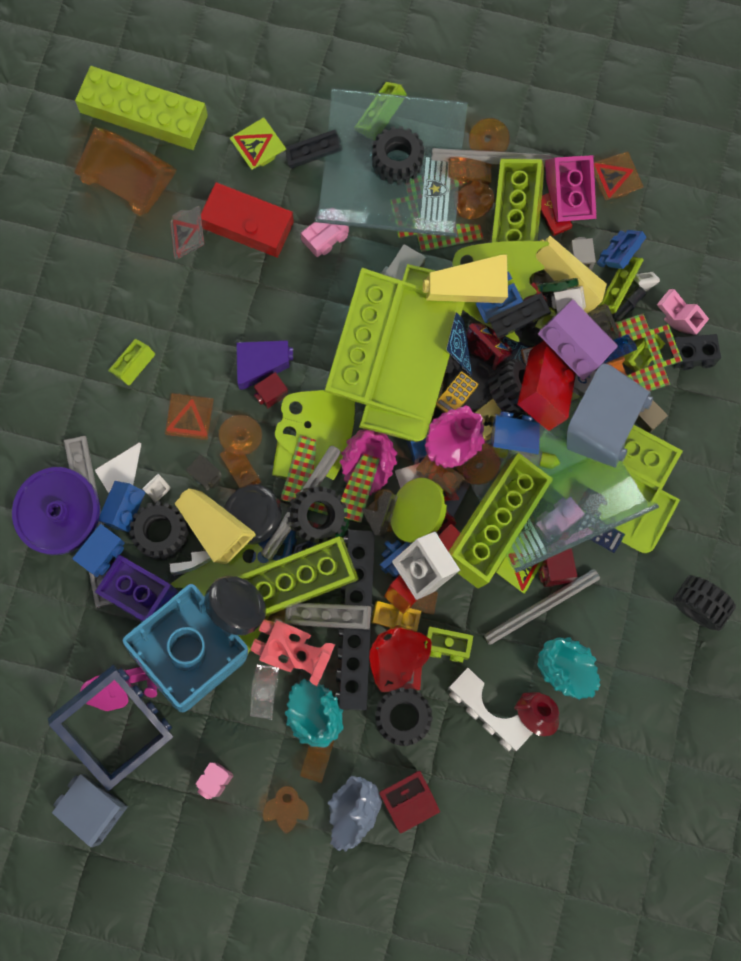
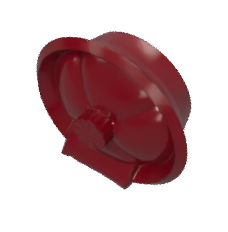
M539 692L523 693L514 706L524 726L534 734L550 736L557 731L559 727V709L555 701L549 696Z

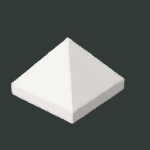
M653 272L636 274L634 280L646 292L660 282V279Z
M157 474L142 489L156 503L171 487Z

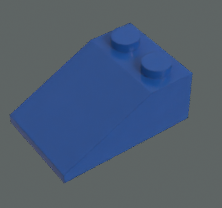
M501 411L500 415L495 414L491 434L493 447L539 454L540 423L530 415H522V418L513 417L514 413Z

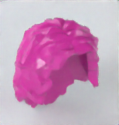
M465 405L456 410L442 413L440 417L433 419L429 425V434L426 437L425 444L429 460L431 462L435 461L436 466L442 465L443 468H453L467 462L468 459L477 454V451H482V444L485 443L482 415L473 413L471 408Z
M363 429L347 440L346 443L348 445L341 452L343 458L340 460V464L343 470L342 474L345 475L344 481L348 483L363 454L380 458L369 496H371L372 493L380 490L387 483L388 478L393 475V467L397 464L395 457L397 452L386 434Z

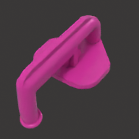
M141 667L124 670L130 677L128 679L129 683L147 680V688H145L144 694L150 698L157 696V687ZM96 676V677H94V678H92V679L86 681V682L82 685L80 691H82L86 686H88L91 682H93V681H94L96 678H98L99 676ZM114 680L86 704L104 711L120 709L128 704V695Z

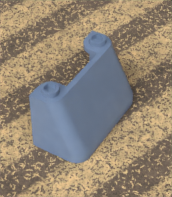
M602 363L598 367L570 421L567 431V450L616 468L619 461L623 462L627 454L625 442L640 412H643L645 409L649 410L652 404L653 397L650 396L651 392L613 366Z

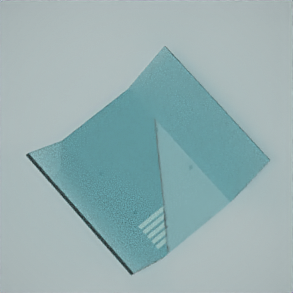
M332 88L328 132L334 129L338 132L343 150L325 157L320 204L315 222L457 237L456 214L461 162L433 161L431 159V151L433 148L462 150L468 102ZM392 126H395V129H399V126H404V130L410 128L412 129V134L416 132L419 135L418 139L423 141L424 161L420 174L417 173V178L414 180L410 178V183L407 184L404 181L401 182V185H397V182L389 184L387 179L385 181L381 180L380 175H376L375 169L372 166L373 142L376 141L378 134L382 135L384 129L389 131ZM400 150L387 154L394 161H403L409 157L407 153Z
M583 396L571 401L569 416L564 422L550 431L540 424L539 454L508 450L506 459L499 458L492 451L493 445L491 439L482 444V451H477L476 455L462 464L479 503L507 460L518 452L553 478L506 554L512 569L516 573L659 508L657 503L646 501L622 461H619L617 467L614 468L567 450L568 427ZM541 452L555 454L560 461V465L553 469L539 467Z

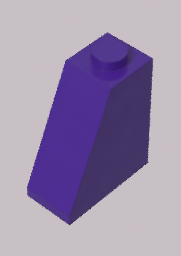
M288 341L237 343V381L239 390H244L263 381L275 372L277 374L289 368V360H293V347L289 348Z

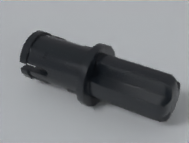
M635 286L626 297L624 296L616 313L610 314L615 321L621 320L630 310L635 309V305L646 296V291L641 286Z

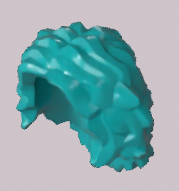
M571 637L565 639L556 638L544 643L542 651L538 654L537 663L544 681L550 683L555 691H560L565 696L575 697L579 700L581 698H593L595 691L599 690L600 678L599 674H597L598 667L595 666L596 658L592 656L591 649L584 647L579 641H573Z
M303 679L299 684L295 683L289 692L288 710L285 711L287 716L286 725L290 726L294 732L293 736L300 739V743H306L312 747H327L333 740L338 738L344 728L343 710L339 708L338 698L332 695L331 690L325 688L324 685H320L319 682L316 686L310 680Z

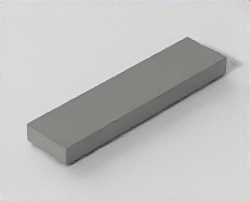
M298 603L286 608L285 623L289 625L370 629V606Z

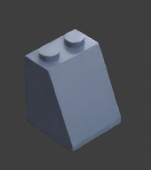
M80 774L79 777L76 775L68 784L70 789L65 796L62 794L55 801L53 806L56 808L52 813L88 846H98L103 842L128 806L86 774Z

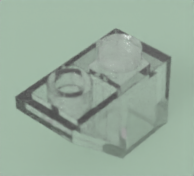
M263 665L256 666L252 682L251 717L272 719L279 668Z

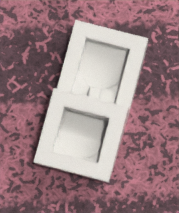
M206 551L192 552L191 562L170 564V571L173 576L185 574L203 566L212 559Z

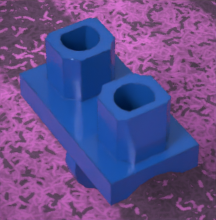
M398 540L393 544L386 541L384 543L386 550L381 554L386 560L380 564L381 570L385 574L389 573L397 579L400 574L392 561L412 543L406 542L402 545Z

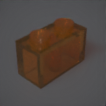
M428 455L425 456L416 468V474L420 478H427L438 483L443 489V494L451 500L464 484V477L450 467L436 466L435 461L431 462Z

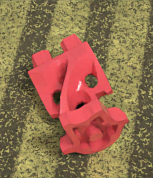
M264 619L259 631L270 635L268 641L265 643L255 638L250 650L261 656L260 661L279 669L291 672L293 668H298L312 674L310 682L317 686L335 645L325 643L322 647L311 646L305 643L306 639H310L311 636L307 632L279 620H276L275 623ZM289 635H298L300 637V641H291L289 639ZM302 650L306 653L305 661H300L297 658L296 654L298 651ZM281 654L288 657L286 663L279 661L278 657Z

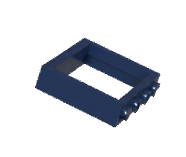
M114 664L48 717L49 726L107 791L112 789L173 738L171 733L173 727L168 723V720L165 717L163 719L159 718L156 714L158 709L151 701L147 703L142 698L144 695L142 690L136 684L132 686L128 682L129 675L122 668L118 670ZM115 680L159 730L160 734L110 774L64 721Z

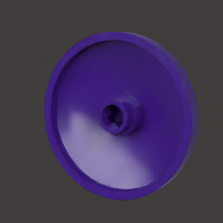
M63 467L46 468L30 476L19 488L12 506L13 525L20 539L33 550L48 555H62L81 547L95 531L100 515L99 498L93 485L83 475Z

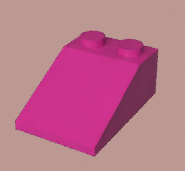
M593 155L557 157L545 160L546 183L556 221L597 219Z

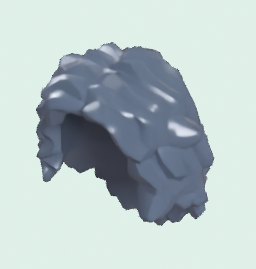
M351 776L346 781V784L337 793L333 794L332 799L328 802L331 812L329 822L334 826L331 830L332 840L330 844L337 850L341 851L343 849L346 852L348 848L352 849L357 846L362 838L366 836L367 832L374 827L382 804L378 788L375 784H372V782L367 781L365 778Z

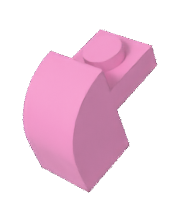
M669 289L657 304L666 315L664 320L671 327L684 334L697 335L709 320L697 304H686L675 289Z

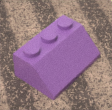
M574 299L565 305L538 332L541 338L582 380L595 371L618 347Z

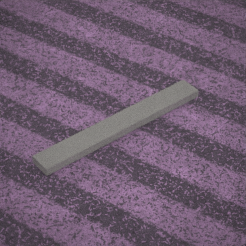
M80 436L64 440L69 469L78 472L88 479L97 492L87 437ZM98 521V524H97L96 528H97L100 524H102L103 526H104V524ZM89 572L96 608L113 605L95 593L107 572L104 575H99L98 578Z

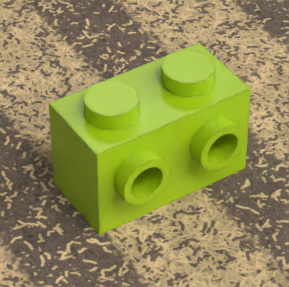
M434 627L428 628L427 637L432 642L430 657L441 658V655L450 656L451 661L459 663L469 659L473 635Z

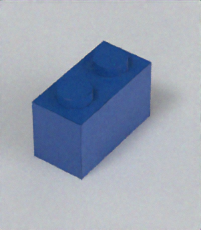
M114 481L98 521L114 529L129 532L131 528L130 523L134 521L133 516L135 513L137 514L146 492L130 483Z
M100 524L72 559L98 578L99 575H104L110 567V561L122 553L125 543Z

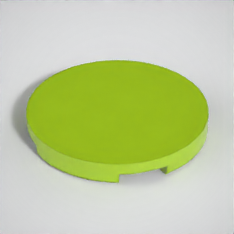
M415 478L407 482L398 491L390 512L391 526L398 538L408 543H413L418 538L439 530L444 521L447 507L444 504L441 486L427 478Z

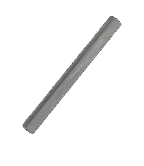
M433 148L431 151V159L433 161L500 164L501 159H542L543 166L545 167V160L553 158L552 155L441 148Z
M334 446L328 448L303 489L320 486L341 453L338 448ZM290 512L286 513L277 530L261 552L262 556L269 560L273 559L291 531L290 526L292 524L288 522L287 518L290 517Z
M595 569L589 571L484 635L485 640L489 645L495 643L600 579L599 574Z

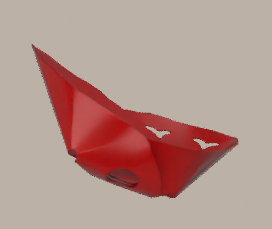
M396 625L377 636L370 649L369 659L375 683L381 692L396 690L411 679L414 669L422 667L429 659L432 648L431 639L420 632L401 625ZM387 634L392 635V637L388 640L383 639L384 636ZM418 653H419V654H423V656L420 657L419 660H417V659H418ZM400 672H406V674L403 675L402 678L400 679V677H401ZM387 680L393 682V684H388L387 686H385Z

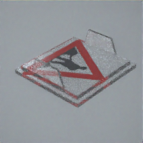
M200 206L189 211L181 210L172 215L175 218L171 220L174 258L176 260L204 246Z

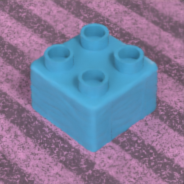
M189 584L123 639V644L131 657L179 712H186L242 666L248 656V647L238 635L223 631L213 623L206 612L205 597L193 584Z

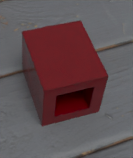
M276 372L254 386L256 392L254 397L260 405L264 404L267 409L289 395L288 389Z

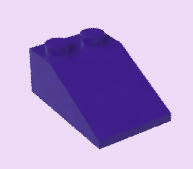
M118 555L95 593L143 622L178 594L179 591L168 582Z

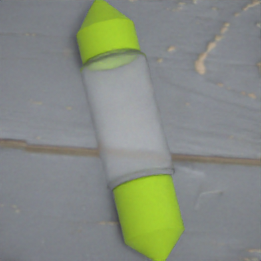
M493 446L491 448L497 457L506 460L519 452L537 467L553 469L560 465V461L555 454L539 450V454Z

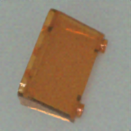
M94 128L74 173L80 176L82 182L88 185L92 183L100 184L129 201V205L132 207L131 210L139 215L149 213L174 177L177 169L110 130Z

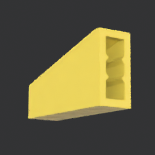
M549 236L545 241L550 244L538 250L536 253L537 260L544 266V270L554 281L578 278L579 285L574 287L583 286L586 303L584 311L589 315L603 301L607 284L555 239Z
M499 255L431 272L426 280H423V293H426V300L503 303L508 298L507 255Z
M188 489L175 502V505L214 563L227 564L256 535L254 531L202 491Z

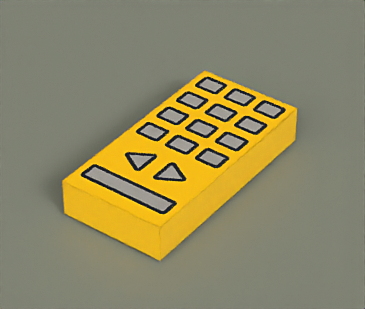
M461 371L438 399L435 407L443 413L462 407L478 387V383Z

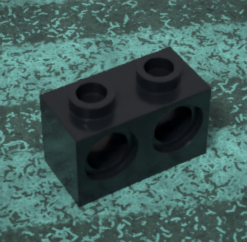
M717 334L674 339L682 358L681 362L673 364L674 369L681 368V370L685 371L691 370L696 366L711 368L721 359ZM702 349H707L710 352V356L705 355ZM681 351H686L690 358L684 357Z

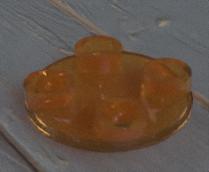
M474 180L471 184L466 185L454 194V208L462 218H480L491 209L494 203V193L481 180Z

